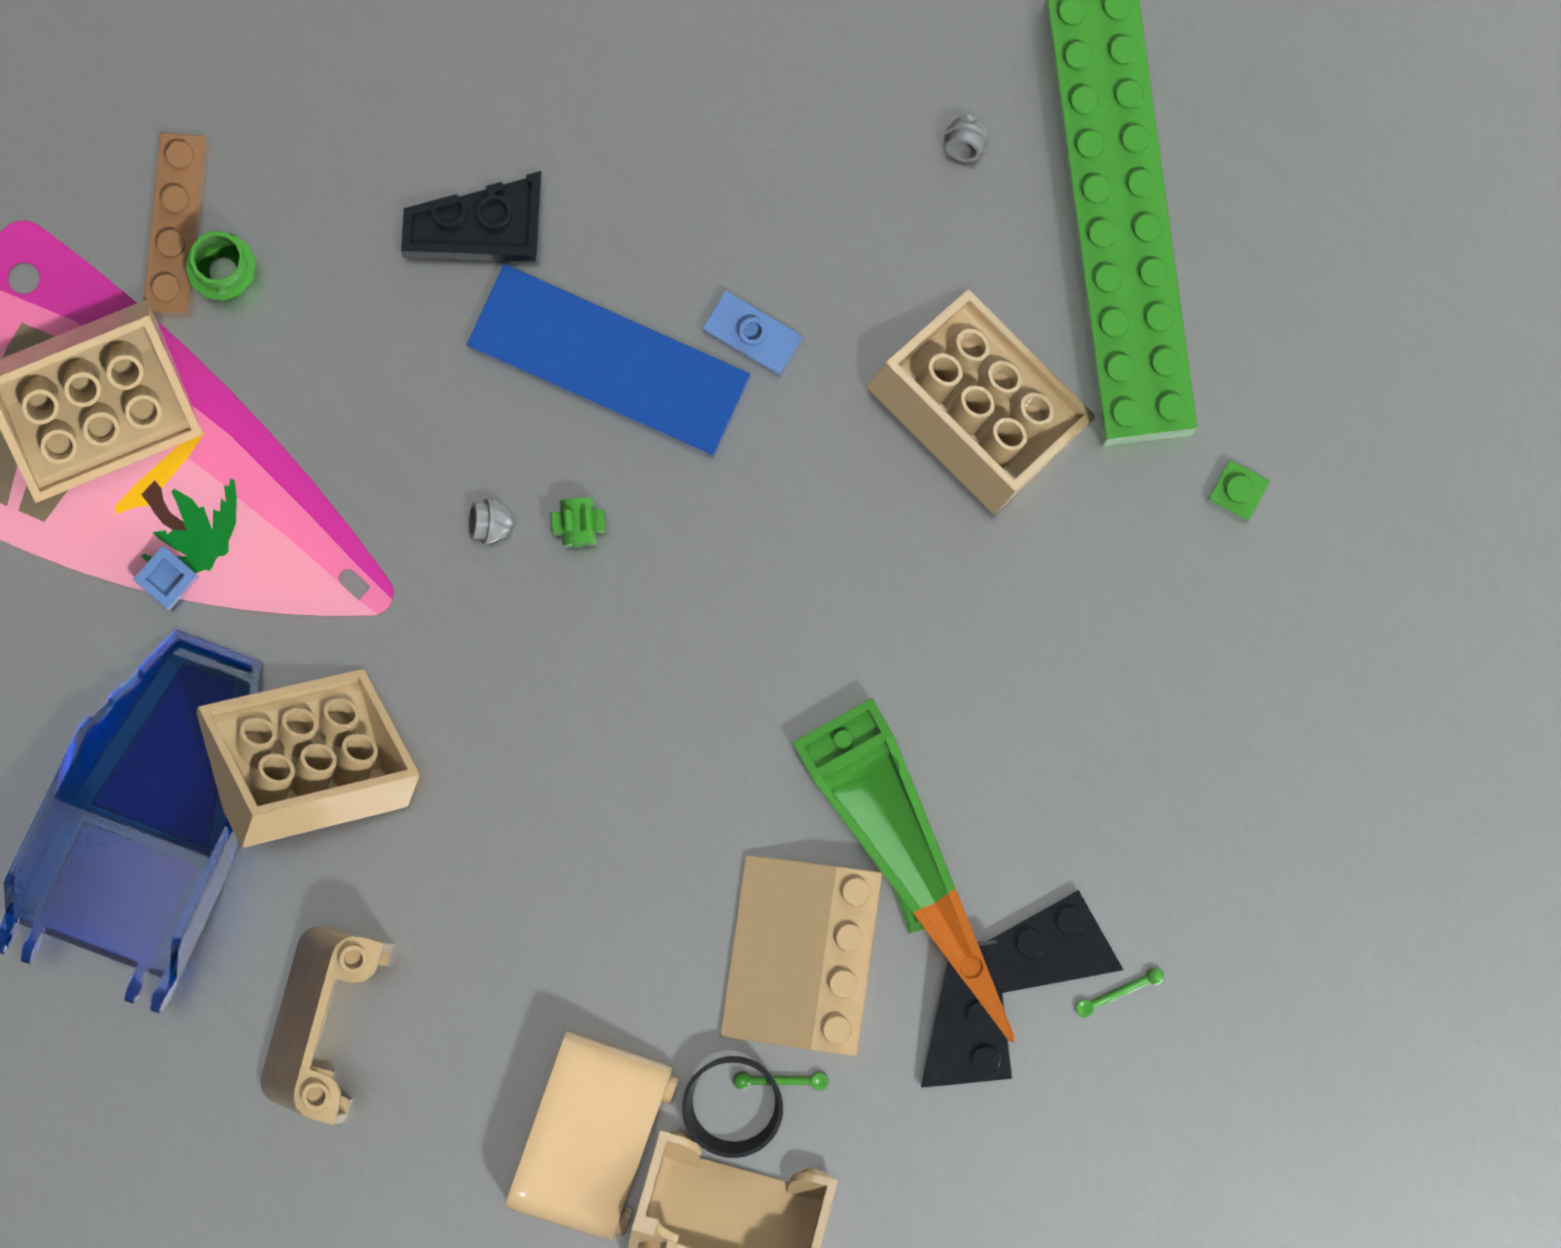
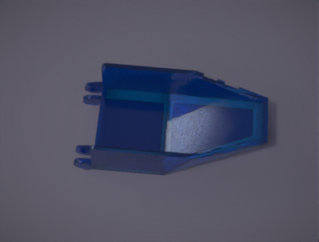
M176 629L138 667V672L122 688L119 686L108 697V702L93 717L89 716L79 726L4 881L5 914L0 926V954L4 955L10 948L18 924L31 928L32 931L28 940L23 945L21 962L31 964L39 950L44 934L136 968L127 987L124 1001L132 1004L135 1003V1000L139 998L147 973L162 978L152 996L150 1006L151 1011L156 1013L162 1012L173 996L230 871L238 844V839L223 811L196 711L198 706L259 693L260 660Z

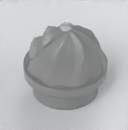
M972 115L957 117L945 131L946 151L951 157L959 161H976L988 148L987 126L981 123L980 118L975 119Z
M485 499L483 503H472L469 512V535L471 539H481L483 544H490L508 535L513 526V519L506 506L493 501V499Z

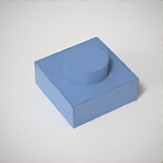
M162 546L133 580L170 611L199 576L165 546Z

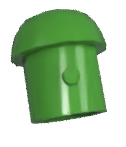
M221 230L210 231L207 234L201 235L188 252L185 270L191 286L204 297L225 301L241 295L250 285L254 278L256 261L250 246L237 235L221 232ZM225 258L235 263L236 270L231 276L221 280L211 279L209 274L210 266L215 260Z

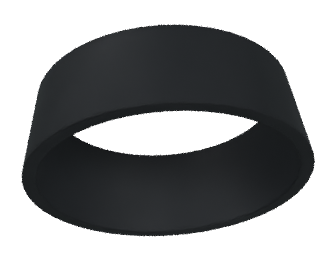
M726 1056L708 1063L691 1078L683 1095L682 1116L686 1129L693 1140L706 1151L727 1158L745 1157L764 1148L778 1132L783 1117V1099L777 1083L762 1065L749 1058ZM724 1063L745 1064L760 1071L770 1081L775 1094L773 1116L768 1125L756 1136L736 1142L721 1140L708 1133L697 1120L693 1108L695 1086L703 1073L716 1065Z

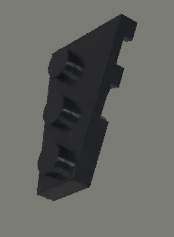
M542 172L528 174L525 179L507 184L498 182L487 185L485 190L458 196L454 194L404 208L401 243L402 257L538 262Z
M1079 890L988 940H997L1003 993L1123 970Z
M997 940L977 942L1005 1011ZM948 961L921 1088L1012 1079L1008 1039Z

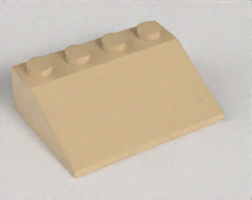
M969 289L885 362L866 387L993 515L1017 495L1096 416Z
M147 299L0 359V430L35 503L203 435L202 428L172 354Z
M364 669L198 706L196 711L223 811L242 848L408 807L420 776Z
M746 855L721 1037L857 1056L882 879L881 872Z

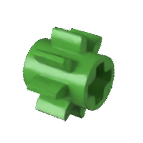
M593 498L560 500V512H550L551 534L553 536H562L563 547L596 545V533H606L604 509H594Z

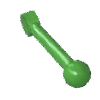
M1152 967L1145 976L1091 1001L1086 999L1080 1000L1076 1005V1012L1081 1017H1089L1093 1014L1094 1009L1150 983L1152 985L1162 983L1165 976L1164 972L1159 967Z
M743 1071L736 1073L733 1077V1084L738 1089H746L749 1085H771L765 1076H749V1074ZM816 1071L812 1076H772L777 1085H811L817 1091L826 1089L829 1084L828 1076L823 1071Z

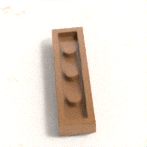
M160 132L143 301L148 300L153 313L190 316L193 287L185 269L188 252L198 240L208 142L206 136Z

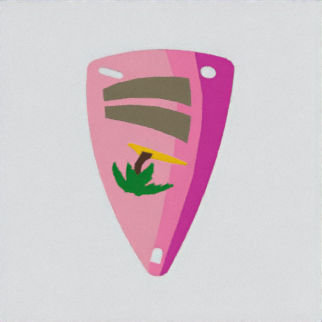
M26 220L16 221L0 232V359L137 304V302L91 264L38 224ZM20 263L33 265L38 270L40 277L38 286L27 294L15 292L8 282L9 272L15 265ZM159 322L158 324L194 408L203 435L35 503L0 430V540L31 554L81 573L145 591L133 579L162 546H165L199 576L180 598L181 600L240 610L314 616H374L384 612L393 600V586L390 580L312 479L233 392ZM347 569L353 570L370 586L359 600L341 585L339 576L342 571Z

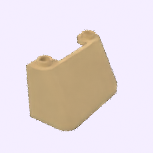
M315 926L309 928L301 935L261 1074L260 1085L263 1094L268 1100L309 1119L335 1125L346 1121L351 1099L342 1096L339 1085L334 1080L335 1071L314 1065L337 980L350 983H360L368 980L375 973L378 966H388L394 944L328 926Z
M568 1030L556 1057L511 1185L505 1208L613 1242L616 1233L624 1236L633 1210L625 1207L655 1117L661 1102L671 1104L679 1078L671 1076L674 1066Z
M659 1132L632 1226L628 1248H821L838 1180L829 1178L821 1170L806 1168L802 1172L793 1174L790 1182L701 1158L702 1148L695 1143L690 1134L685 1132Z

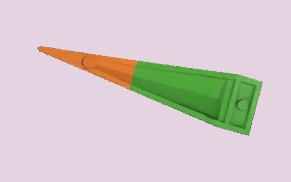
M873 698L866 700L792 742L818 788L1008 1041L1014 1043V1033L898 742Z

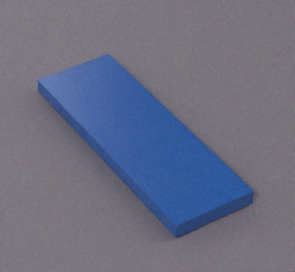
M503 264L466 344L470 349L711 457H714L751 377V374L506 264Z

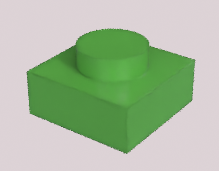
M1229 460L1207 501L1248 522L1270 480Z

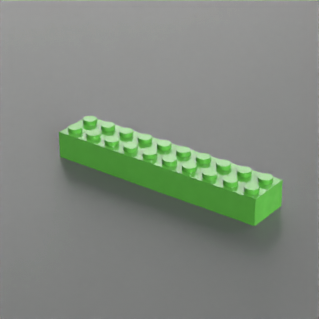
M1045 0V20L1102 445L1110 446L1193 435L1197 429L1140 2L1139 0Z

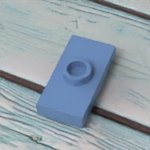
M726 290L702 328L703 332L779 377L803 340V336Z

